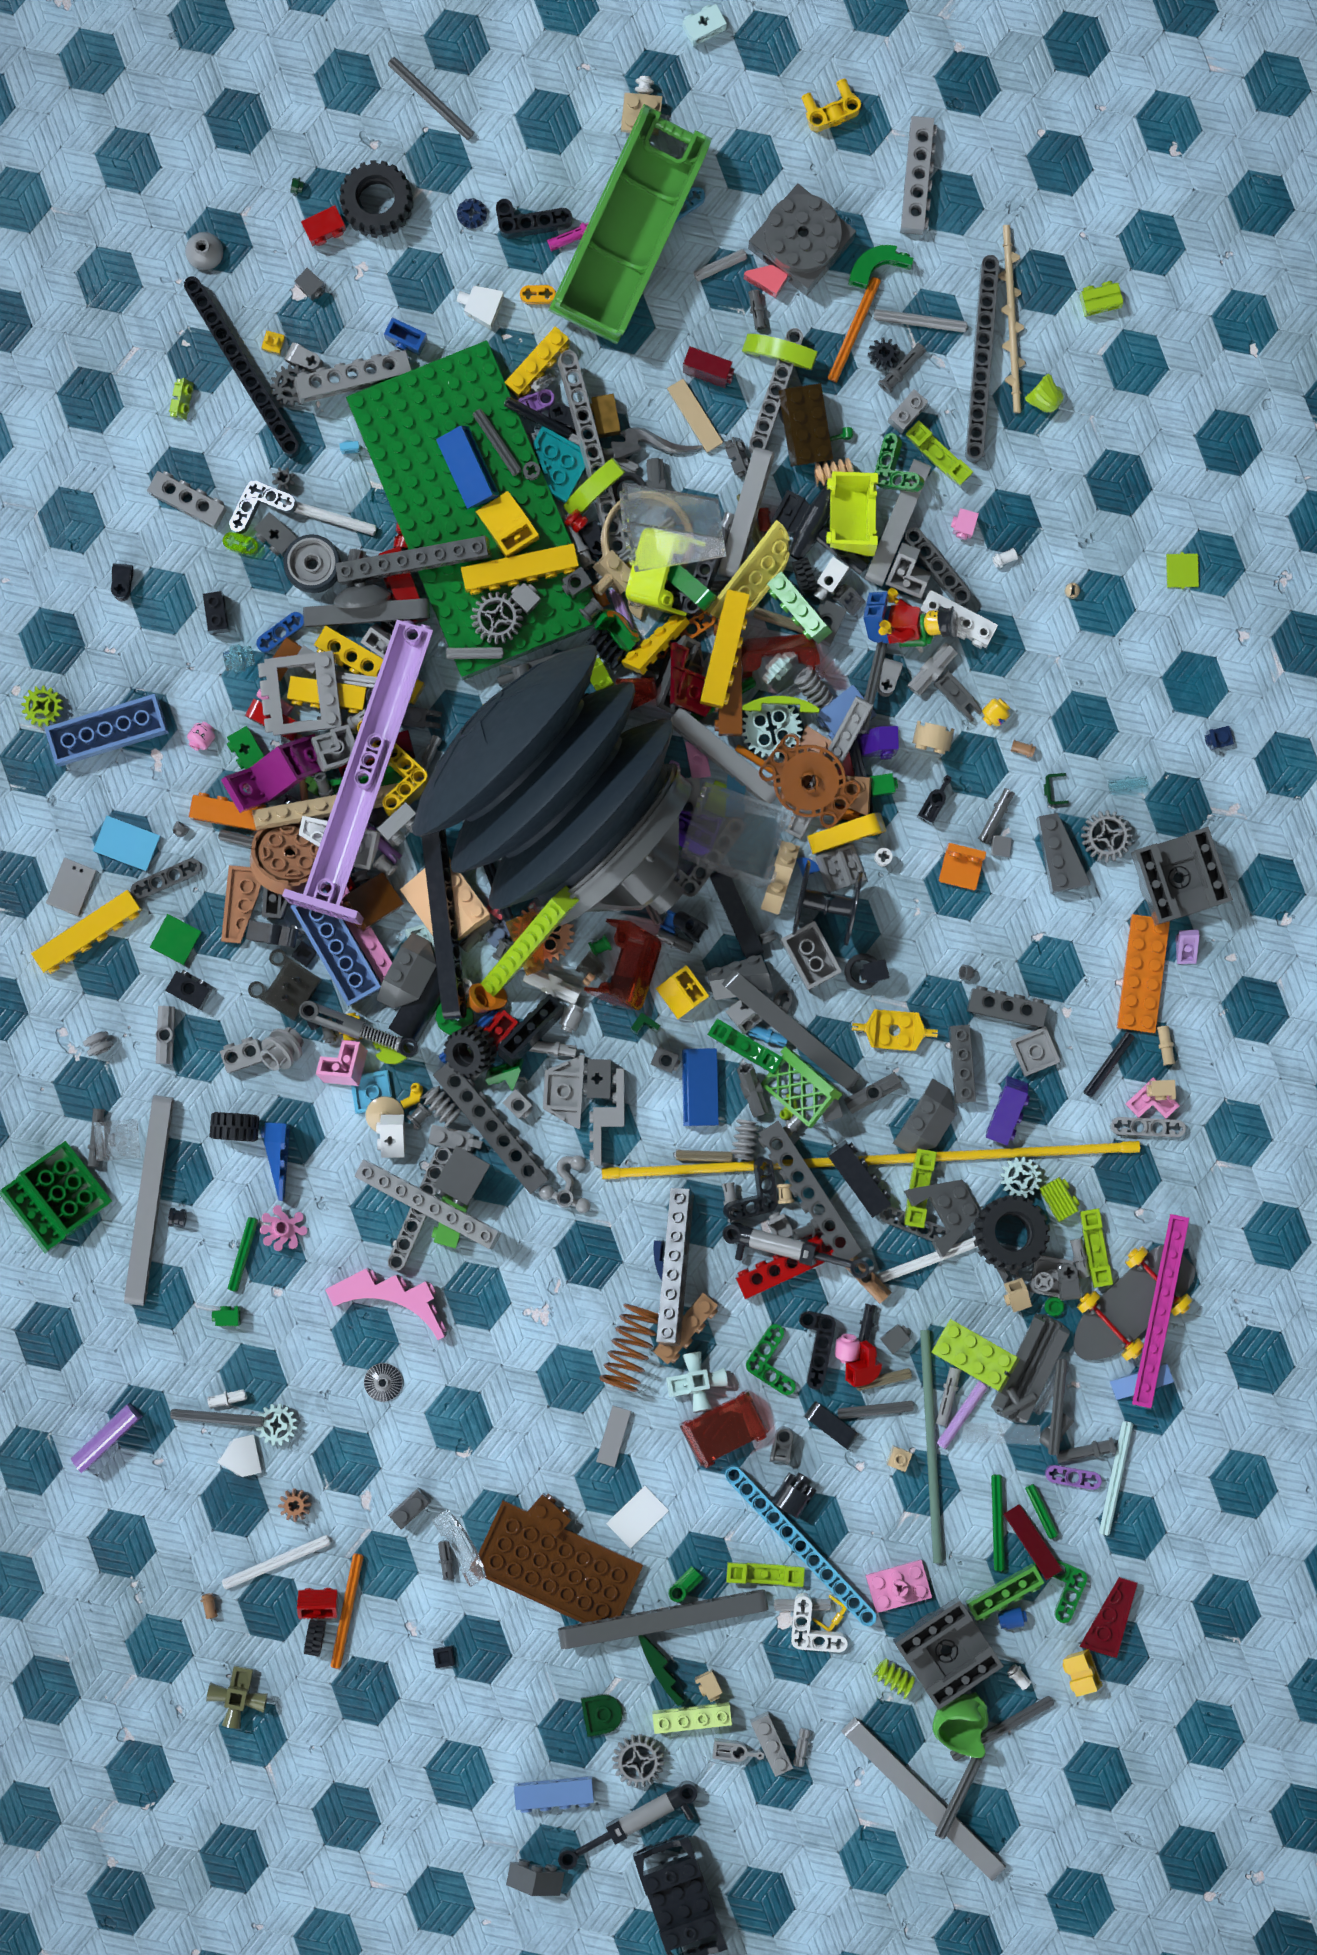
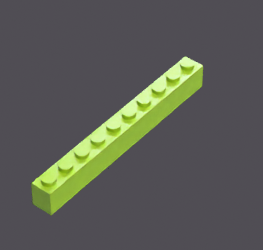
M567 886L551 898L480 983L493 997L513 979L569 911L577 904L579 899L569 897L571 893L568 892L569 888Z

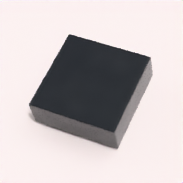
M302 941L291 957L307 968L317 955V952Z
M452 1645L433 1648L435 1668L455 1665Z

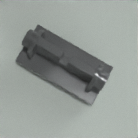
M732 437V440L725 442L726 446L724 448L729 459L736 457L737 460L731 462L735 475L741 478L747 473L750 458L746 456V446L743 440Z

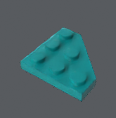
M542 426L533 442L534 450L551 495L566 503L585 468L580 446Z

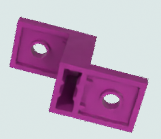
M315 734L277 746L252 767L227 775L221 779L239 813L277 800L303 779L323 772L318 765L317 755L311 742V738L315 737Z

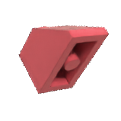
M769 265L746 271L743 279L776 298L786 283L788 274L778 266Z

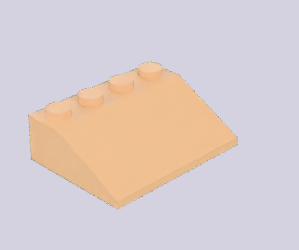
M449 858L458 939L461 940L491 918L489 912L462 874L452 871L451 859ZM424 868L404 885L400 891L433 936Z

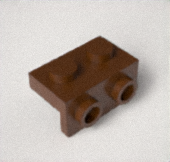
M542 1493L527 1512L556 1538L572 1520L570 1517L571 1513L563 1506L559 1508L555 1504L557 1500L549 1493L547 1495Z

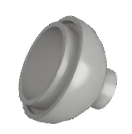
M199 232L188 240L185 248L186 258L194 268L210 270L221 262L223 246L215 235L208 232ZM201 245L206 246V249L204 251L199 250V247Z

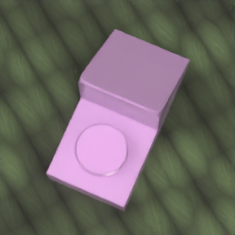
M1179 930V934L1176 935L1177 964H1196L1199 930Z

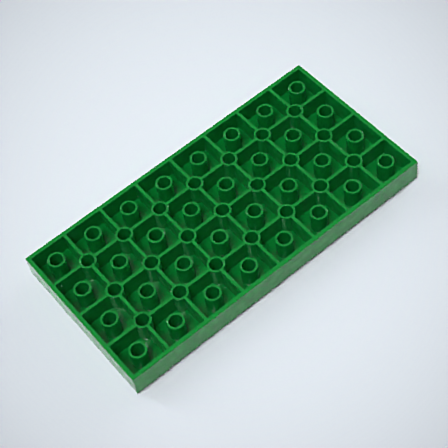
M487 340L346 397L408 550L481 536L489 538L492 558L417 571L449 648H503V658L454 659L462 681L594 627V621L601 614L599 612L592 618V622L589 623L580 614L579 609L585 608L591 602V599L594 598L591 588H588L575 598H572L571 595L567 596L561 586L564 585L562 579L568 575L559 573L557 577L550 579L540 577L538 581L527 583V581L519 582L520 586L523 583L527 586L531 584L538 591L536 595L541 598V602L529 615L523 611L517 615L523 617V621H517L522 624V628L515 627L518 635L511 632L512 640L506 636V643L502 642V638L498 639V644H495V638H492V641L488 643V636L482 640L480 636L483 632L476 634L475 630L479 627H472V623L477 621L471 619L472 615H477L472 609H479L476 605L477 601L482 604L484 603L481 599L482 596L488 600V593H491L493 598L496 597V592H499V598H502L503 594L506 593V600H508L512 595L511 591L516 586L508 587V585L500 586V589L494 591L484 589L481 590L482 593L476 595L466 593L461 567L503 559L505 556L476 513L477 510L491 501L467 509L436 439L461 425L469 426L500 496L508 491L539 534V540L514 556L572 544L541 468L540 476L536 480H528L523 474V468L526 463L535 462L538 464V461L518 413L504 406L506 398L511 396ZM478 409L483 410L521 468V472L518 475L513 476L474 418L473 413ZM534 466L527 468L528 475L531 476L532 473H537ZM577 557L578 565H579V568H580V567H581V564H580V562H579V560H578V557ZM575 579L571 581L570 585L573 588H578L581 582ZM492 604L485 611H494L499 604ZM504 606V616L513 620L511 610ZM500 611L496 617H492L494 618V624L497 622L498 619H503L500 618ZM481 616L483 626L490 631L491 621ZM501 625L495 633L503 632L510 626Z

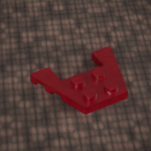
M676 642L672 643L670 704L700 717H706L712 706L700 704L706 677L684 668L689 648Z

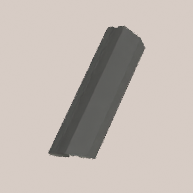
M1046 1314L1034 1315L1015 1355L1020 1360L1012 1374L1006 1373V1376L1010 1378L1002 1392H997L991 1408L997 1415L1003 1417L1001 1411L1014 1404L1006 1392L1008 1388L1013 1387L1020 1399L1034 1392L1037 1396L1036 1400L1006 1417V1419L1012 1422L1027 1423L1070 1333L1060 1321Z

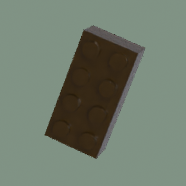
M821 383L778 391L790 466L833 460Z

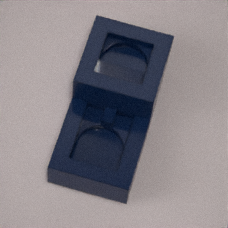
M654 1240V1262L657 1273L662 1280L664 1241Z

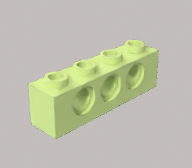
M729 1702L652 1711L654 1734L732 1725Z

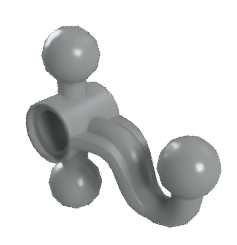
M580 1155L562 1157L558 1161L556 1168L558 1174L566 1181L564 1190L555 1192L550 1185H544L540 1188L539 1195L544 1200L555 1199L561 1208H568L572 1205L576 1207L578 1212L586 1213L590 1209V1202L586 1198H573L571 1192L574 1181L572 1176L564 1169L566 1164H570L574 1170H581L585 1166V1159ZM562 1194L569 1195L570 1202L568 1204L560 1202L559 1197Z

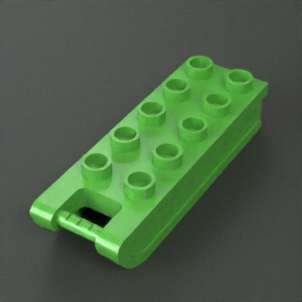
M643 104L548 309V311L614 344L619 342L621 335L624 334L712 140L711 137L697 130L691 133L660 117V111L646 104ZM654 128L688 144L681 159H676L650 145L649 139Z

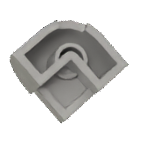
M349 724L330 729L329 733L311 738L320 769L325 772L342 767L348 763L355 743Z

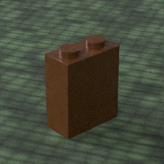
M383 872L346 894L342 899L343 907L358 911L364 918L362 925L355 924L362 931H365L400 909L404 904Z

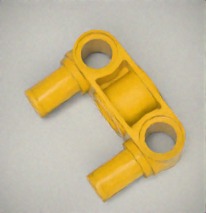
M846 78L836 82L842 97L839 101L831 102L819 108L811 92L801 97L807 111L806 118L811 131L821 132L858 116L861 101L852 93ZM854 104L857 108L850 110L847 105ZM814 118L821 119L822 123L815 124L812 120Z

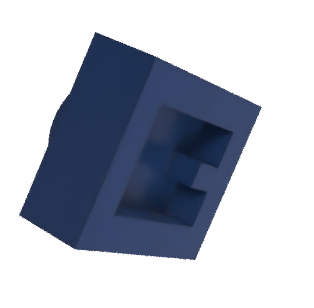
M1230 726L1210 729L1206 732L1207 735L1204 736L1207 746H1210V750L1234 744Z

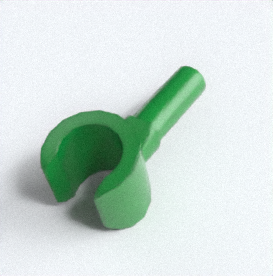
M844 427L842 434L830 437V442L838 439L850 440L853 437L852 427Z

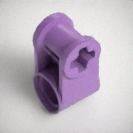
M543 389L534 394L524 396L518 401L526 406L529 404L530 408L542 413L549 410L555 404V397L552 391ZM548 395L551 397L549 403L541 402L544 396Z

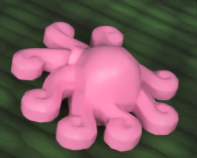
M276 1205L273 1207V1213L280 1217V1219L271 1217L269 1213L262 1214V1221L264 1223L270 1222L269 1226L263 1225L260 1228L261 1234L270 1233V1236L264 1237L263 1243L265 1246H269L273 1240L280 1237L273 1245L276 1251L282 1250V1245L288 1238L291 1239L288 1243L289 1248H296L298 1241L295 1233L301 1236L307 1233L305 1226L299 1228L294 1225L303 1220L301 1212L295 1213L294 1218L289 1219L282 1212L281 1206Z

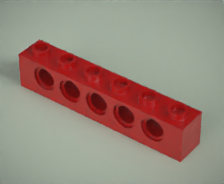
M818 1236L807 1240L820 1245L823 1243V1240L819 1239ZM837 1237L835 1239L836 1247L843 1248L846 1245L844 1238ZM820 1246L819 1252L832 1255L831 1253L833 1252V1249H831L828 1252H825L822 1250V1247ZM776 1254L772 1256L773 1260L768 1263L764 1260L755 1264L756 1268L751 1271L746 1268L738 1272V1277L735 1279L744 1298L748 1299L823 1264L825 1261L817 1260L816 1264L810 1266L799 1263V1260H797V1265L794 1268H789L786 1264L788 1257ZM772 1265H777L780 1268L777 1276H771L769 1273V1268ZM759 1273L762 1275V1282L760 1284L752 1282L753 1274Z

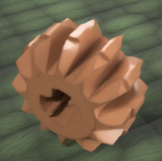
M293 1488L292 1495L287 1490L285 1492L286 1497H280V1500L284 1503L279 1504L278 1507L285 1508L280 1514L284 1515L287 1512L286 1520H290L291 1516H293L294 1522H297L298 1515L303 1520L305 1519L303 1512L306 1514L310 1513V1510L305 1507L311 1506L312 1503L305 1502L310 1496L306 1495L303 1498L304 1490H301L297 1495L296 1488ZM296 1500L299 1502L297 1505H300V1507L294 1510L291 1508L293 1505H290V1503Z

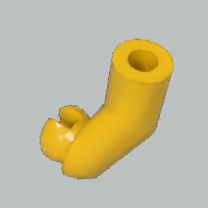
M413 1083L410 1087V1096L401 1100L404 1109L421 1101L423 1087L419 1083Z

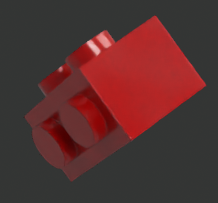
M335 205L301 221L312 247L315 245L321 246L332 237L338 238L347 231Z
M505 1010L499 1011L492 1019L494 1022L491 1026L484 1028V1031H488L490 1033L489 1036L494 1038L493 1043L497 1047L495 1052L498 1051V1044L511 1034L515 1026L520 1024Z

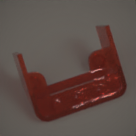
M607 918L606 922L617 929L614 940L615 944L621 948L610 983L602 982L598 988L585 987L584 991L602 1001L631 1010H640L644 1005L658 961L661 941L631 921Z

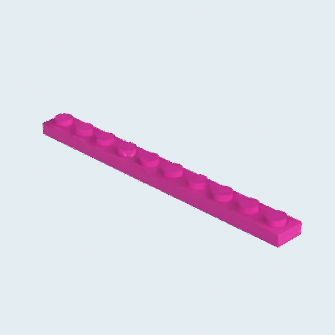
M1170 1214L1132 1401L1133 1405L1152 1408L1190 1219L1188 1217Z

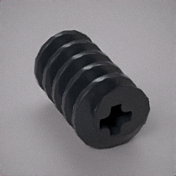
M597 630L586 643L590 642L589 645L596 646L597 654L601 652L599 658H606L605 664L612 663L610 669L614 670L626 657L623 655L625 651H618V644L612 645L614 642L613 638L607 640L609 633L602 635L603 630Z

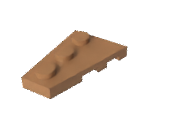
M846 776V781L856 780L861 786L859 795L849 808L861 814L869 815L872 777ZM849 784L847 791L850 794H855L858 788L855 784ZM843 799L835 801L840 805L846 806V802Z

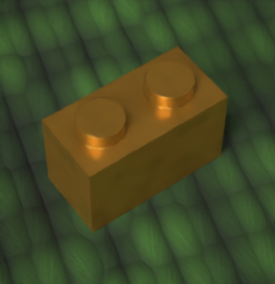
M614 393L591 397L592 403L589 404L592 415L594 414L598 438L619 435L620 426Z

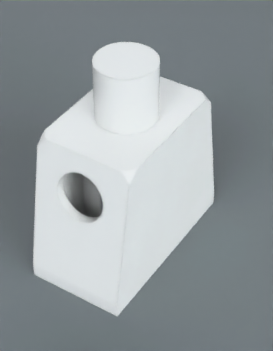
M473 286L470 294L460 291L456 302L466 305L464 308L466 316L492 330L504 299V292Z
M832 557L816 582L820 586L814 595L823 601L829 591L834 593L850 568ZM828 577L833 578L831 585H827L825 582Z

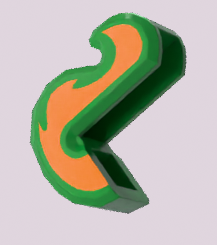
M605 609L594 621L595 629H606L623 651L630 652L640 640L638 632L632 630L627 619L615 610Z

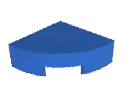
M809 858L796 859L802 877L807 860L811 862L809 875L820 871L817 863Z

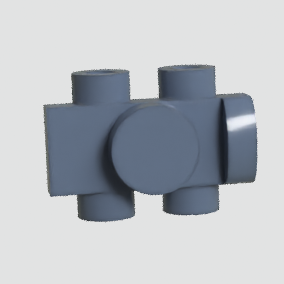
M504 920L501 923L497 921L494 925V932L490 930L486 935L488 937L487 942L494 948L499 946L498 941L500 938H509L512 935L510 931L512 927Z

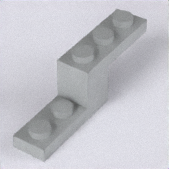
M616 1069V1073H612V1083L616 1084V1092H613V1104H616V1107H593V1111H590V1123H593V1131H590V1142H593V1150H590V1162H594V1165H602L601 1127H624V1069Z

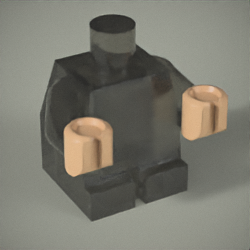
M590 951L575 969L577 972H583L586 975L582 981L586 986L593 980L596 981L597 978L605 982L609 977L603 972L606 968L604 964Z

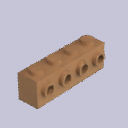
M703 1292L683 1315L680 1346L658 1344L653 1352L666 1364H669L670 1361L674 1363L680 1356L678 1352L681 1348L684 1347L686 1349L693 1341L691 1339L692 1335L695 1332L699 1334L706 1326L704 1321L708 1317L712 1319L718 1312L716 1309L718 1304Z

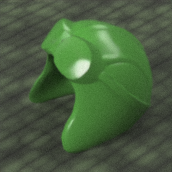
M976 1692L960 1695L941 1709L936 1710L932 1726L934 1736L950 1750L973 1758H982L985 1755V1748L981 1742V1733L986 1729L989 1721L987 1705Z

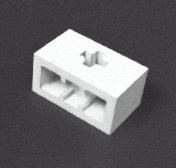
M381 1115L380 1122L376 1124V1132L380 1134V1139H377V1150H381V1158H404L406 1149L404 1115Z

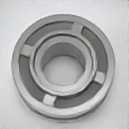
M108 1031L98 1032L83 1041L84 1047L90 1048L87 1051L88 1056L100 1055L114 1046L112 1041H107L109 1037Z

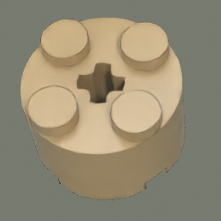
M917 721L912 743L916 744L915 748L926 750L927 747L934 748V752L940 754L950 751L955 729L951 728L949 732L946 731L947 727L927 722L922 726L920 725L921 721Z

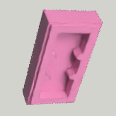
M685 742L691 777L700 779L711 777L708 757L691 743Z

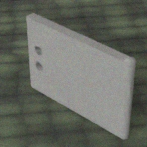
M64 857L46 904L79 916L97 870Z

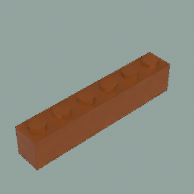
M718 619L717 625H714V636H716L720 619ZM738 648L735 656H739L736 668L732 667L731 674L734 675L732 686H728L726 692L730 694L728 704H724L722 709L714 707V711L718 712V720H715V731H718V736H742L741 649Z

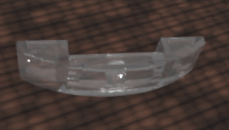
M963 1423L962 1442L1040 1445V1425Z
M447 1509L432 1519L440 1535L445 1536L447 1541H449L452 1550L463 1567L460 1571L469 1587L484 1579L486 1574L480 1556L467 1532L455 1516Z

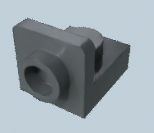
M845 584L839 586L832 596V599L847 609L850 615H854L866 602L851 586Z

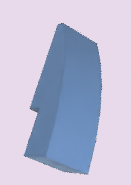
M1167 1363L1160 1364L1156 1388L1174 1382ZM1138 1372L1110 1381L1116 1400L1134 1395Z

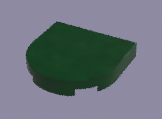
M609 1694L581 1697L587 1737L610 1733L619 1726L623 1712L621 1704L615 1697Z

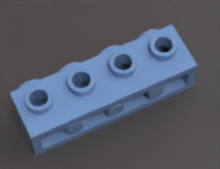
M592 1776L514 1783L516 1810H520L521 1813L532 1812V1809L540 1808V1811L551 1810V1807L559 1806V1809L571 1808V1805L579 1804V1807H588L590 1803H594Z

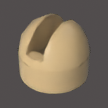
M1069 583L1065 587V595L1070 599L1078 597L1080 594L1079 585ZM1072 586H1075L1074 595H1071Z

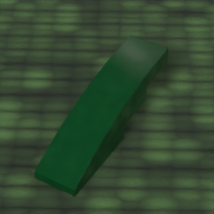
M639 1635L638 1638L644 1655L654 1675L665 1692L677 1706H680L684 1702V1698L672 1686L676 1682V1678L664 1667L668 1659L645 1635Z

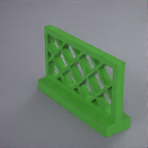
M784 1046L781 1050L783 1054L781 1057L783 1059L774 1074L768 1073L761 1082V1086L805 1125L812 1128L835 1098L839 1100L843 1093L797 1053ZM787 1062L789 1064V1071L781 1073V1067ZM800 1073L801 1082L793 1083V1074ZM789 1075V1084L782 1085L781 1077ZM773 1078H777V1087H769V1082ZM813 1084V1093L806 1094L805 1085ZM801 1086V1095L794 1096V1087ZM789 1088V1097L782 1098V1089ZM825 1095L827 1097L823 1104L818 1105V1096ZM813 1097V1106L806 1107V1098ZM801 1099V1108L794 1109V1100ZM813 1110V1117L808 1121L806 1119V1111Z

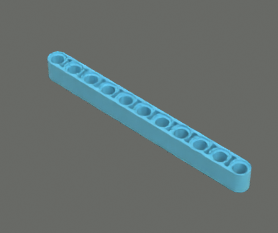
M736 1465L727 1467L725 1477L732 1487L864 1626L873 1625L876 1622V1614L870 1605L740 1467ZM733 1469L739 1472V1477L734 1480L728 1476L729 1471ZM744 1484L752 1485L753 1489L750 1493L742 1492L741 1489ZM756 1499H765V1506L758 1508L755 1505ZM770 1513H778L779 1519L776 1522H771L768 1519ZM785 1526H789L793 1531L791 1535L784 1536L782 1529ZM802 1540L806 1543L803 1550L795 1548L797 1541ZM817 1555L819 1557L818 1563L810 1564L808 1562L809 1557ZM825 1569L832 1570V1576L828 1579L822 1577V1572ZM839 1583L846 1585V1589L842 1593L835 1591V1587ZM853 1597L859 1599V1604L856 1607L849 1605V1600ZM871 1612V1620L864 1621L862 1619L863 1613Z

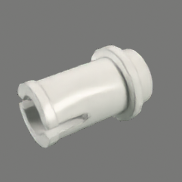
M1014 548L1001 554L996 553L992 557L996 568H1002L1004 564L1018 559Z
M1015 1664L1007 1671L1008 1677L1013 1678L1022 1690L1030 1685L1031 1680L1021 1671L1020 1666Z

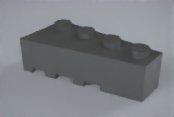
M1058 813L1036 818L1050 894L1090 886L1091 884Z

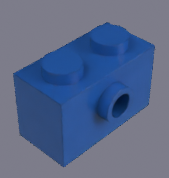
M393 317L384 332L385 340L396 344V348L401 351H411L419 356L428 340L425 332Z

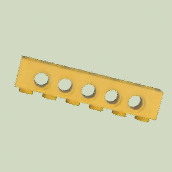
M327 626L323 628L314 644L317 653L331 651L333 644H340L341 649L338 652H334L335 664L341 667L346 665L350 668L349 671L352 674L378 676L383 662L381 657ZM351 653L357 654V659L354 662L347 660L348 655ZM366 663H373V670L369 672L364 670ZM416 680L409 703L413 705L416 703L425 687L424 682Z

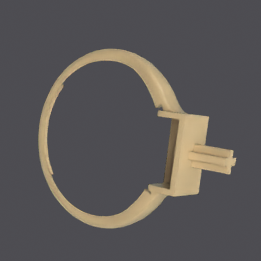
M638 492L624 497L613 506L605 519L601 531L603 556L593 566L602 577L593 587L596 593H599L601 596L610 586L618 594L626 591L631 569L613 550L609 551V528L618 510L635 500L647 499L657 501L674 512L682 524L685 535L693 538L691 525L684 512L675 502L657 493ZM689 544L679 564L684 569L690 561L693 544Z

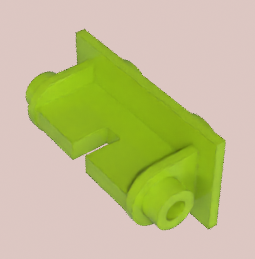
M185 378L177 379V382L174 383L172 396L178 397V400L171 399L169 413L170 417H180L187 420L194 383Z

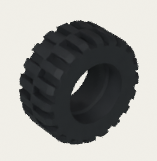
M370 160L371 164L360 163V168H352L350 170L351 175L345 176V183L341 184L340 203L345 219L355 231L359 230L364 236L371 234L372 238H377L378 235H382L384 238L388 237L389 232L395 234L400 226L403 228L407 224L406 219H410L412 214L413 194L409 181L402 171H398L397 166L393 164L389 166L386 161H381V164H379L376 160ZM375 184L385 185L394 193V203L387 211L380 214L367 213L362 210L359 204V197L363 190Z
M1012 1195L1000 1197L987 1204L978 1213L979 1217L974 1222L973 1236H975L976 1240L973 1242L975 1247L978 1246L980 1250L978 1252L980 1257L984 1256L986 1263L989 1265L993 1264L994 1268L999 1270L1005 1269V1271L1020 1270L1039 1260L1041 1254L1046 1251V1243L1050 1239V1236L1047 1235L1050 1227L1045 1223V1220H1047L1046 1215L1040 1213L1041 1208L1038 1205L1034 1206L1032 1200H1025L1023 1196L1018 1195L1012 1197ZM1003 1216H1015L1025 1225L1027 1241L1020 1250L1009 1251L1003 1248L997 1241L995 1226L997 1221Z

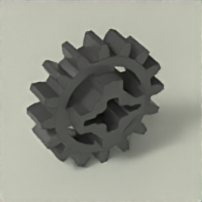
M288 364V369L281 366V372L275 371L277 377H271L274 384H271L270 387L275 389L272 392L273 396L278 395L276 400L278 402L283 400L284 406L288 402H290L292 407H294V402L301 405L294 384L295 377L289 374L298 375L299 373L306 372L305 369L299 371L298 365L292 369L291 364ZM284 378L282 384L279 385L280 380ZM290 382H292L294 388L292 389L288 385ZM289 394L293 397H286L284 395Z

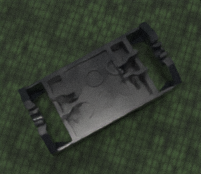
M689 1834L672 1836L668 1841L664 1839L663 1842H656L654 1846L650 1844L634 1852L633 1859L655 1916L666 1954L674 1955L671 1950L718 1934L717 1941L706 1942L698 1947H692V1949H687V1951L679 1955H708L727 1950L728 1945ZM682 1846L688 1854L678 1859L673 1857L672 1861L663 1864L660 1862L659 1866L643 1871L644 1859L655 1853H663L669 1848Z

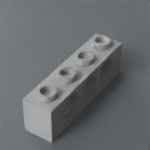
M166 471L163 473L156 472L147 489L149 495L217 529L227 511L225 506H223L224 502L215 497L213 500L206 497L207 493L200 489L196 491L191 489V485L183 480H180V482L174 480V476ZM175 486L176 490L174 493L168 494L166 492L167 488ZM186 495H192V500L189 503L183 502V498ZM202 504H209V509L207 511H200V506Z

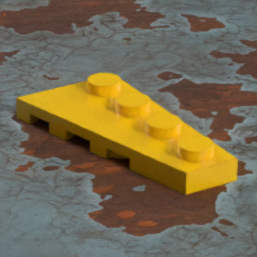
M672 615L662 627H658L649 638L644 639L635 650L630 651L621 661L624 667L644 675L647 671L646 666L649 663L654 664L658 659L656 655L660 651H665L669 647L668 642L676 639L690 622L687 617Z

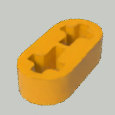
M527 285L520 290V299L525 304H551L556 293L554 288L549 285ZM548 290L553 295H550L549 299H545L544 295L539 294H545V291ZM527 291H530L531 294H537L530 296V299H526V296H523Z

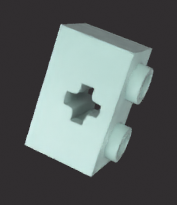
M714 4L713 6L707 5L703 7L701 12L695 15L690 14L686 16L682 23V28L694 47L725 31L727 23L717 5Z

